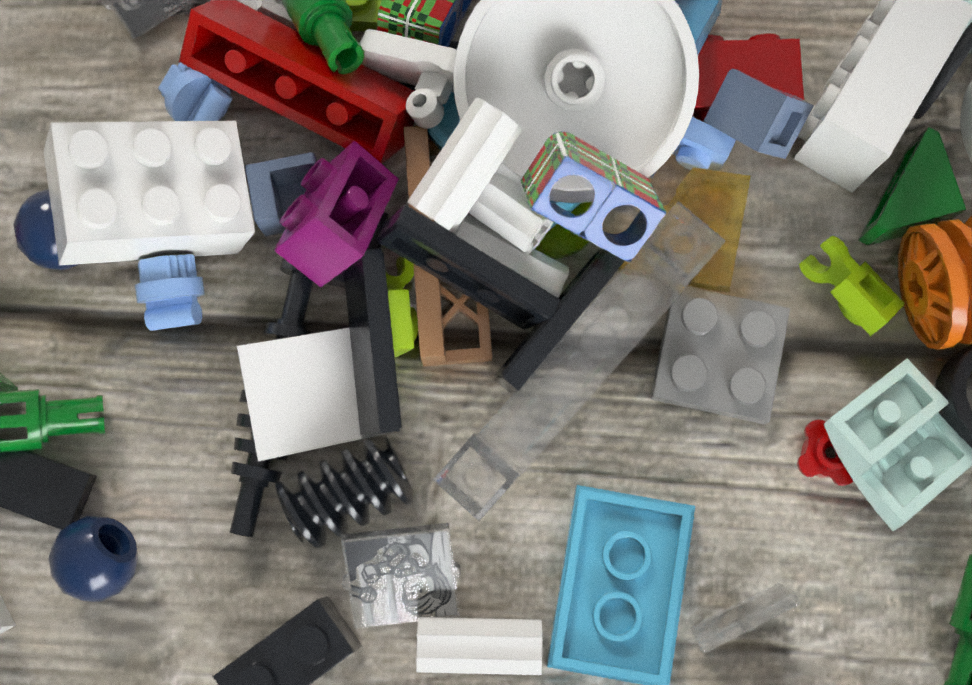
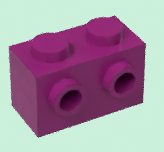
M356 141L351 143L331 162L324 158L319 159L301 181V186L306 189L305 194L299 196L289 206L280 220V224L286 229L274 251L319 287L324 286L364 256L399 178Z

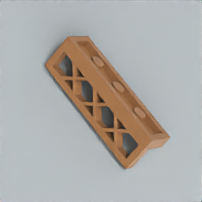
M419 126L404 127L409 198L430 168L431 156L438 155L441 151L429 139L428 129ZM409 204V207L421 213L430 220L434 221L433 219H431L430 217H428L427 215L413 207L411 204ZM414 264L419 348L423 367L493 361L489 309L476 302L477 314L466 306L467 302L471 299L470 297L463 294L459 299L456 298L440 284V279ZM441 296L453 305L444 317ZM459 312L478 326L480 348L445 350L444 329Z

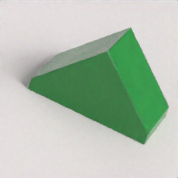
M928 127L908 146L858 241L869 246L903 237L909 227L924 224L937 225L938 222L954 219L966 210L938 131Z

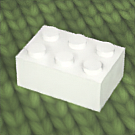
M880 0L872 14H869L850 44L852 47L844 60L840 61L823 88L824 93L816 106L814 105L798 135L804 142L793 159L853 193L891 155L971 20L972 5L964 0Z
M236 121L50 123L44 147V159L59 265L135 261L164 255L192 254L194 257L238 254L255 233Z

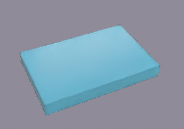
M576 485L547 659L548 668L641 685H670L695 506Z

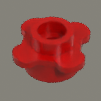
M821 419L811 421L804 429L807 439L802 445L801 456L797 459L799 471L806 477L831 478L838 486L851 484L853 479L830 441L824 427L825 421ZM832 447L835 450L833 458L826 456V448Z

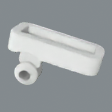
M366 30L360 42L364 50L363 64L394 81L416 86V90L410 94L406 101L407 112L421 128L429 129L438 125L444 116L443 104L447 102L450 93H454V63L457 49L378 30Z

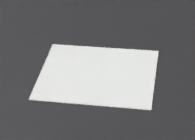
M349 328L237 346L258 461L385 434L360 435Z

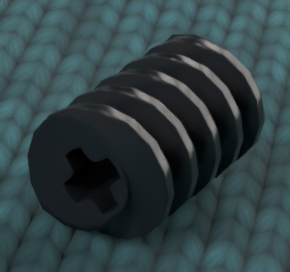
M387 435V449L383 451L369 438L363 441L365 459L359 461L348 449L341 451L343 470L337 472L326 460L319 462L321 481L317 483L303 470L298 472L299 492L293 494L281 481L275 483L281 507L292 530L301 542H303V537H305L315 548L325 546V526L338 537L347 535L348 514L360 526L369 524V504H372L382 515L390 514L392 509L391 493H394L404 504L408 505L413 502L411 484Z

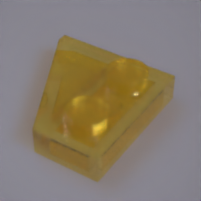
M692 168L676 188V194L672 200L663 206L666 211L664 217L631 262L624 261L618 269L619 274L730 293L751 176Z

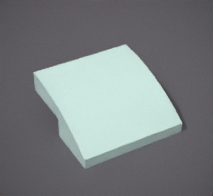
M908 358L824 423L830 441L849 475L864 497L892 531L904 525L972 466V448L938 413L949 404L948 400Z

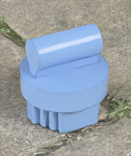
M179 63L178 66L175 64L171 65L158 87L164 97L165 108L174 121H219L227 112L233 99L228 87L182 63Z
M164 255L141 259L138 263L140 283L135 284L137 303H146L144 320L147 328L150 331L200 324L202 321V309L197 297L204 296L205 293L203 278L197 277L194 255Z

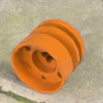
M972 216L965 223L956 219L941 221L937 225L924 224L909 227L902 237L899 248L898 279L901 299L905 303L904 308L907 318L916 336L931 349L954 347L957 343L972 344Z

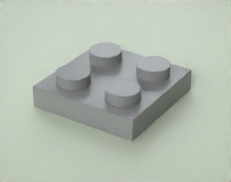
M675 284L671 291L650 399L761 424L770 422L790 308Z

